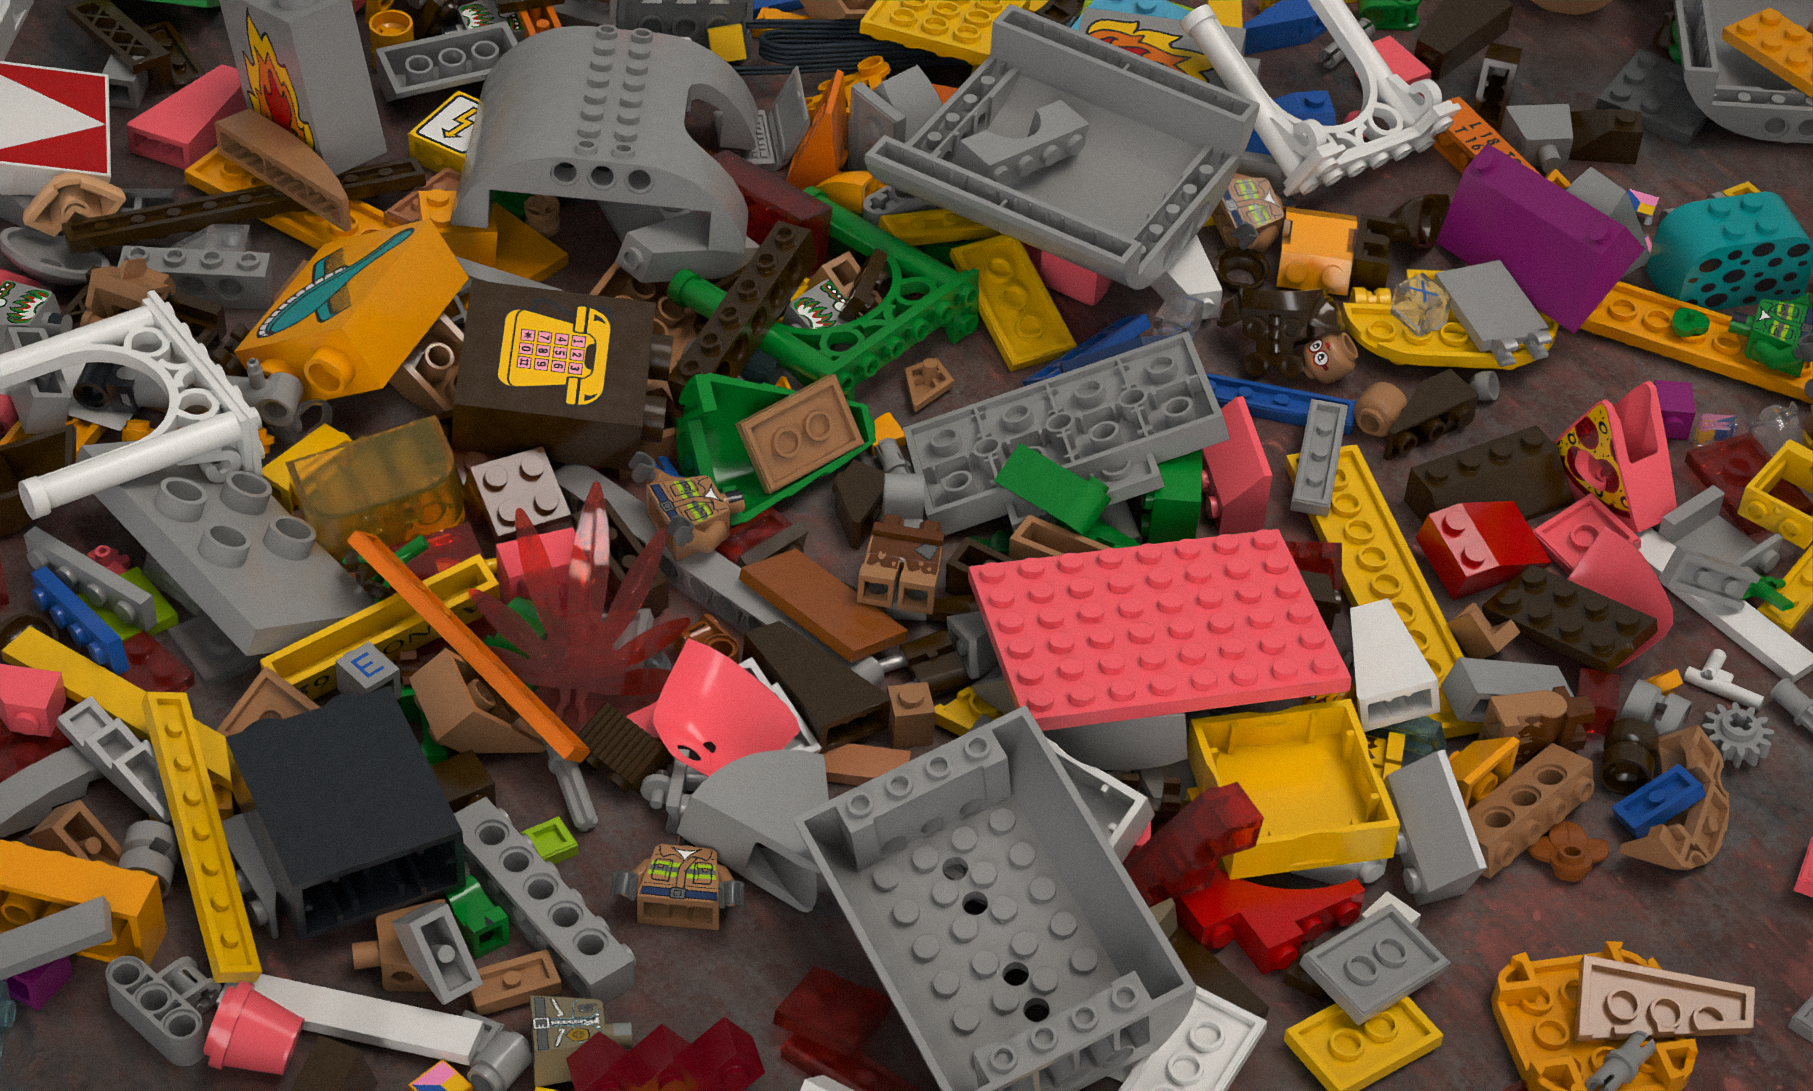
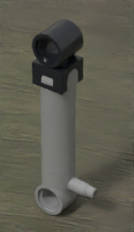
M255 358L247 361L248 377L226 375L227 380L232 386L237 385L248 406L257 409L260 418L264 422L274 426H286L292 422L304 394V386L297 377L289 373L276 372L271 374L268 379H265L263 369ZM106 362L86 363L73 388L75 400L83 407L95 411L107 408L110 402L113 412L139 414L142 407L169 408L167 395L152 378L136 369L120 364ZM192 383V384H190L186 389H191V388H196V387H195V385ZM193 405L185 408L187 411H209L208 408L202 405Z

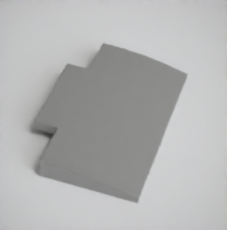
M1189 331L903 428L914 471L918 474H924V507L928 520L939 522L941 532L945 533V535L1009 514L1014 532L1028 515L1052 524L1058 523L1046 512L994 482V479L1019 443L1085 480L1091 475L1109 487L1106 493L1111 498L1107 505L1109 506L1165 487L1157 464L1230 440L1223 414Z

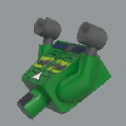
M1808 292L1790 301L1760 300L1755 317L1734 311L1728 332L1749 337L1744 353L1747 358L1762 363L1770 370H1779L1800 378L1804 362H1813V294Z

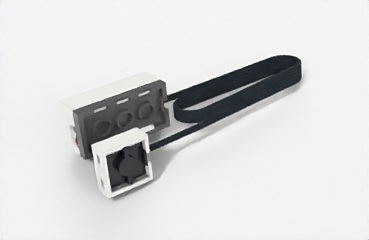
M610 0L609 25L624 30L645 28L653 33L678 36L696 42L709 50L707 29L740 23L742 25L747 59L736 61H750L752 35L749 29H772L760 34L758 54L769 62L788 65L732 66L740 76L791 74L796 66L799 67L800 74L836 72L837 69L842 72L859 71L858 63L871 56H882L884 62L889 64L890 69L912 68L916 65L919 67L969 64L967 61L953 57H940L934 52L923 49H910L900 43L876 40L869 35L859 33L861 20L753 19L754 0ZM780 38H797V39H780ZM692 100L689 102L686 112H691Z

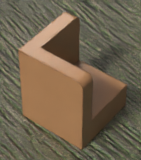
M1476 603L1467 605L1447 623L1467 655L1475 659H1483L1498 653L1520 633L1512 619L1492 627Z

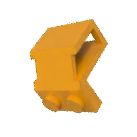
M1286 207L1276 286L1300 290L1326 289L1327 293L1348 296L1354 255L1352 243L1354 230L1357 229V217ZM1291 221H1292L1291 236H1290L1289 234H1290V227H1291Z

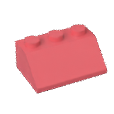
M1244 396L1235 397L1221 408L1230 440L1202 449L1201 493H1205L1207 516L1209 519H1214L1218 534L1257 531L1264 528L1273 476Z

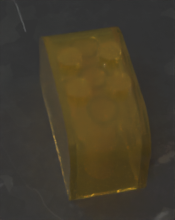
M436 415L285 462L300 518L315 529V542L322 546L345 570H347V565L342 563V559L346 557L345 549L353 548L347 540L355 530L376 535L394 553L420 534L428 543L452 536L464 521L465 507L454 455Z

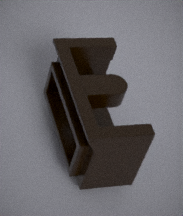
M1361 213L1350 276V284H1354V287H1364L1367 291H1371L1372 294L1377 288H1385L1397 219Z

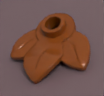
M1562 821L1553 825L1549 829L1548 836H1541L1534 845L1526 848L1533 858L1550 863L1556 877L1570 882L1583 880L1587 876V872L1591 870L1593 863L1603 861L1609 855V845L1606 840L1587 839L1585 830L1580 825L1570 821Z

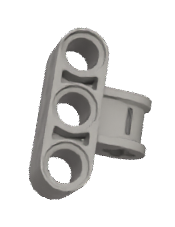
M127 955L114 959L108 964L105 971L110 1002L114 1010L173 1064L191 1066L198 1063L205 1056L203 1050L206 1042L201 1015L209 1010L217 1001L221 993L220 983H215L213 978L205 977L197 969L196 961L188 956L179 958L157 974L135 956Z

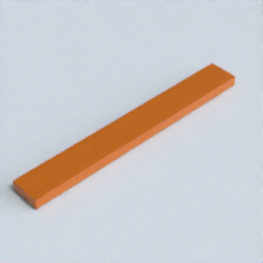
M355 530L347 542L564 760L581 763L590 753L589 748L376 535Z

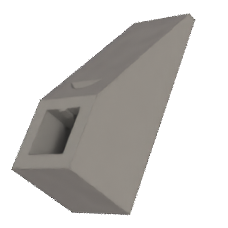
M241 813L222 821L241 895H245L249 901L250 915L257 927L264 925L273 940L279 936L281 899Z

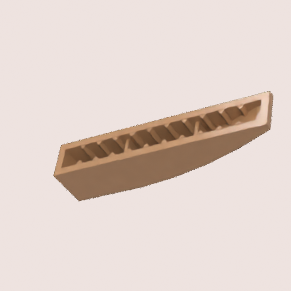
M251 108L215 122L219 154L267 184H270L275 189L280 190L343 231L351 230L348 196L328 165L303 141Z

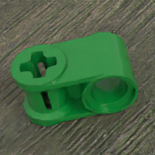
M1358 0L1359 20L1361 18L1370 20L1365 26L1366 29L1373 24L1375 30L1411 31L1419 25L1417 8L1422 0Z

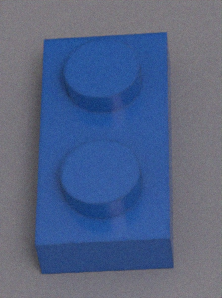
M1678 763L1611 808L1614 817L1636 839H1640L1649 833L1650 827L1667 822L1704 798L1706 794L1703 785Z

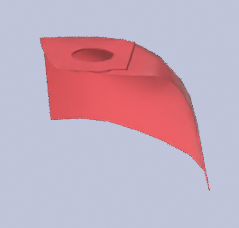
M1604 526L1567 580L1656 618L1658 632L1615 668L1617 669L1640 656L1666 636L1673 625V609L1662 584L1642 553L1624 537Z
M689 638L668 676L653 713V725L671 755L708 777L730 762L744 756L764 751L783 750L800 732L798 720L790 708L768 687L726 655ZM712 742L716 746L715 752L711 753L703 744ZM678 746H686L695 751L700 756V761L684 756L679 751Z

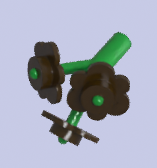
M420 534L394 552V554L404 564H407L430 548L427 540ZM354 548L345 549L346 557L342 559V563L347 565V573L355 572L356 583H359L368 592V595L374 599L375 603L396 594V590L362 556H358V552Z

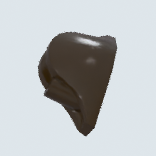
M1448 194L1419 196L1405 202L1392 211L1388 218L1397 219L1392 242H1399L1418 248H1432L1436 244L1451 205Z

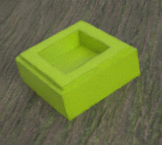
M559 816L521 832V836L525 834L532 840L537 853L545 862L550 861L553 864H557L579 854L577 842Z

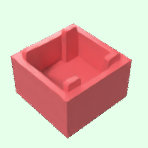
M573 527L496 544L497 579L502 610L515 597L520 596L531 600L564 620L589 615L587 558Z

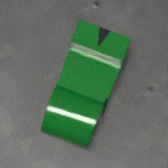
M466 876V887L438 896V899H445V903H448L466 946L475 960L510 944L508 916L499 905L495 907L474 876ZM490 930L493 931L494 934L491 939L479 942L480 935Z

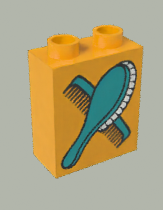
M431 219L322 245L235 349L234 353L246 370L248 369L247 361L251 358L257 359L263 369L265 379H268L271 374L276 372L289 373L297 377L304 386V394L299 406L383 389L469 277Z

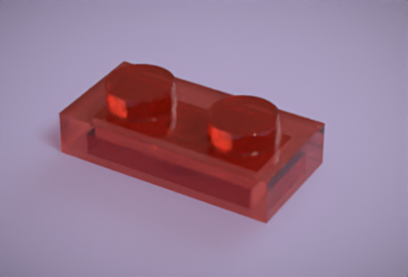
M769 507L748 522L739 524L731 529L729 537L722 541L714 550L737 565L739 556L786 529L792 523L773 507Z

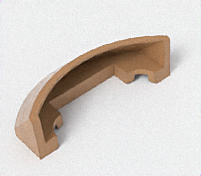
M1695 725L1659 737L1658 751L1661 771L1663 774L1679 763L1703 785L1706 796L1667 822L1650 827L1649 833L1644 838L1621 844L1620 854L1674 870H1689L1711 861L1721 848L1729 820V793L1723 788L1720 780V773L1725 766L1720 751L1701 727Z

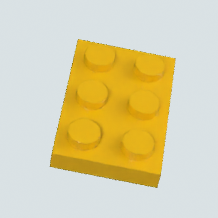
M1406 996L1359 1026L1335 1003L1286 1029L1284 1042L1327 1091H1360L1438 1048L1442 1044L1444 1035L1419 1007Z

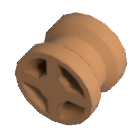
M533 194L525 200V223L545 238L555 235L560 230V218L558 216L560 203L558 199L554 196Z

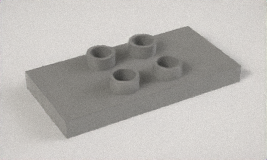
M136 441L81 445L76 463ZM215 461V462H212V463H213V464H218V463H220L221 461ZM174 464L94 493L105 507L246 656L277 652L376 604L374 599L368 595V592L359 583H356V580L315 540V529L306 521L291 516L271 495L272 487L270 483L257 474L240 469L239 471L228 473L225 482L215 483L206 477L199 464L182 466Z

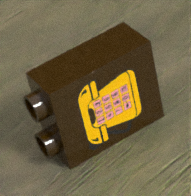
M472 280L453 406L451 449L510 456L543 446L549 461L633 471L629 468L628 463L639 452L640 441L662 443L667 397L646 395L648 379L667 381L671 363L673 336L653 333L656 303Z

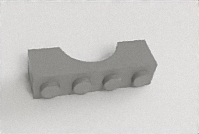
M1058 100L1036 109L1026 138H1006L984 130L960 140L953 164L1004 185L1019 177H1025L1040 168L1051 166L1066 157L1077 155L1085 146V137L1090 124L1066 103Z

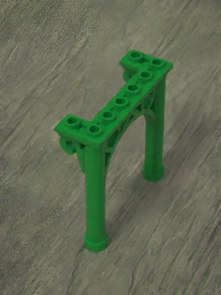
M814 186L805 188L799 194L794 205V215L798 219L818 228L867 257L871 255L875 248L886 253L888 257L883 268L887 271L892 281L891 288L884 300L872 311L851 322L828 328L806 329L787 326L775 321L757 349L777 360L785 370L803 385L800 389L829 374H836L846 400L855 402V386L868 377L873 376L893 359L900 357L903 352L917 342L924 340L927 335L937 328L945 327L948 342L952 344L957 343L978 328L979 270L972 268L968 271L965 269L959 273L828 199V195ZM683 269L676 273L670 281L667 290V296L671 302L681 308H690L708 320L727 294L689 269ZM911 293H923L925 295L923 298L915 301L906 300L901 297ZM850 343L854 345L849 350L843 352L829 349L832 344ZM812 346H819V350L813 348Z

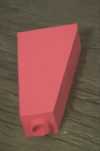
M221 64L129 121L126 127L130 153L184 170L208 154L217 144L215 122L247 109L237 69Z

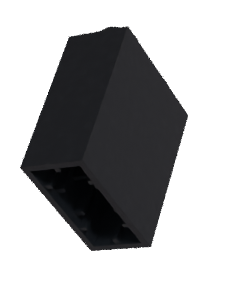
M390 686L366 694L344 693L331 699L324 707L282 720L277 718L260 719L248 725L242 732L225 737L234 797L299 942L466 887L463 831Z

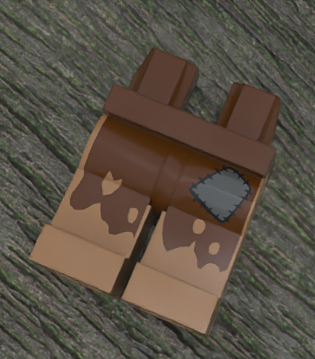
M885 514L881 522H874L865 561L861 565L859 572L857 603L892 608L900 576L897 609L932 615L945 533L941 532L940 523L924 520L920 522L919 529L904 526V519L892 514ZM874 583L884 584L888 587V592L885 594H874L868 590V586ZM914 589L922 590L928 594V598L922 601H915L910 599L907 593Z
M1565 686L1553 687L1552 691L1541 690L1492 696L1487 706L1483 720L1484 725L1481 727L1478 740L1514 736L1520 741L1514 766L1527 764L1551 743L1569 751L1584 749L1587 738L1582 724L1593 722L1596 711L1588 695L1570 697Z

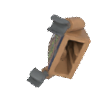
M1235 173L1221 201L1213 211L1212 217L1226 248L1240 247L1242 250L1248 248L1255 252L1263 253L1278 238L1279 231L1285 220L1286 207L1296 208L1292 195L1288 197L1285 194L1276 196L1269 180L1266 178H1253Z
M640 451L628 463L629 468L633 470V480L636 483H644L645 481L647 484L646 514L675 562L698 552L704 554L712 553L730 535V515L745 510L744 498L739 489L720 494L708 476L702 475L689 478L670 476L655 467V461L651 456Z
M680 835L677 837L676 845L660 844L656 846L652 857L644 859L632 871L618 870L613 872L610 895L622 894L632 901L635 900L637 895V923L719 930L720 909L725 908V905L745 907L744 883L734 880L726 866L717 864V852L711 848L696 847Z

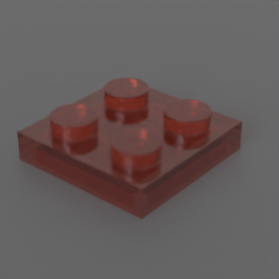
M814 966L777 1007L773 1024L853 1058L887 1017L892 1001L890 998L876 993L871 988L862 987L837 976L831 971Z

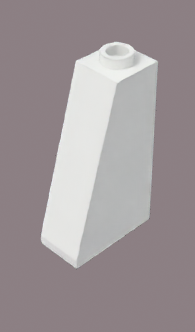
M1196 234L1162 276L1151 284L1152 288L1184 322L1219 317L1223 292Z
M1389 599L1350 608L1358 716L1363 731L1366 732L1439 713L1438 679Z

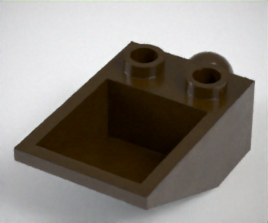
M74 424L0 446V537L18 532L33 520L27 513L21 500L18 488L20 481L34 476L39 477L76 463L77 429Z

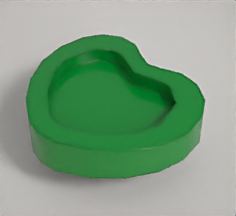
M1689 308L1678 309L1671 321L1672 330L1680 337H1689L1692 334H1705L1710 326V321L1704 314Z

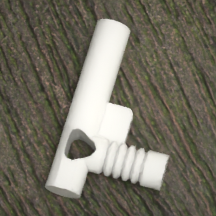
M1714 649L1702 671L1691 666L1688 667L1683 681L1746 707H1754L1759 712L1765 697L1732 684L1734 675L1721 670L1727 658L1724 651Z

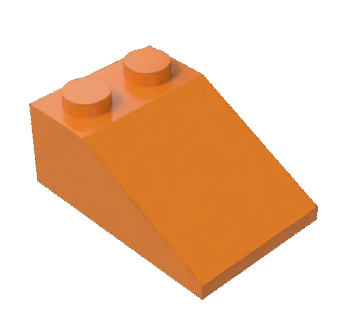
M838 69L811 115L810 126L791 160L784 185L800 192L809 186L816 187L824 180L843 173L838 169H842L849 154V151L844 149L848 137L844 72Z

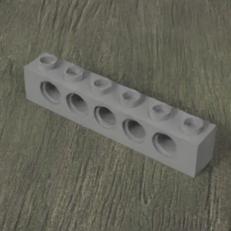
M484 797L454 813L463 831L464 860L470 867L471 875L479 882L482 889L493 902L503 909L509 920L537 951L548 949L558 975L579 998L598 999L604 1005L635 987L634 967L636 966V959L631 949L624 943L619 944L611 935L605 920L600 916L595 917L586 907L581 894L575 888L570 889L561 880L555 865L550 861L545 862L540 857L532 840L527 835H520L513 827L511 819L502 808L497 809L487 797Z

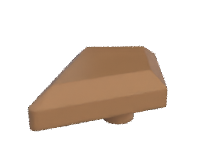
M927 358L921 363L904 368V376L914 412L919 411L954 387V379L938 358Z

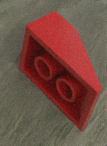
M1514 501L1459 503L1430 513L1415 538L1453 601L1513 580L1531 564L1544 569L1552 563Z

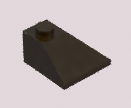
M1597 109L1570 112L1573 143L1569 160L1636 164L1644 134L1641 111Z

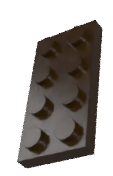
M1533 564L1482 605V612L1487 620L1499 625L1512 619L1520 631V635L1607 675L1658 632L1656 618Z

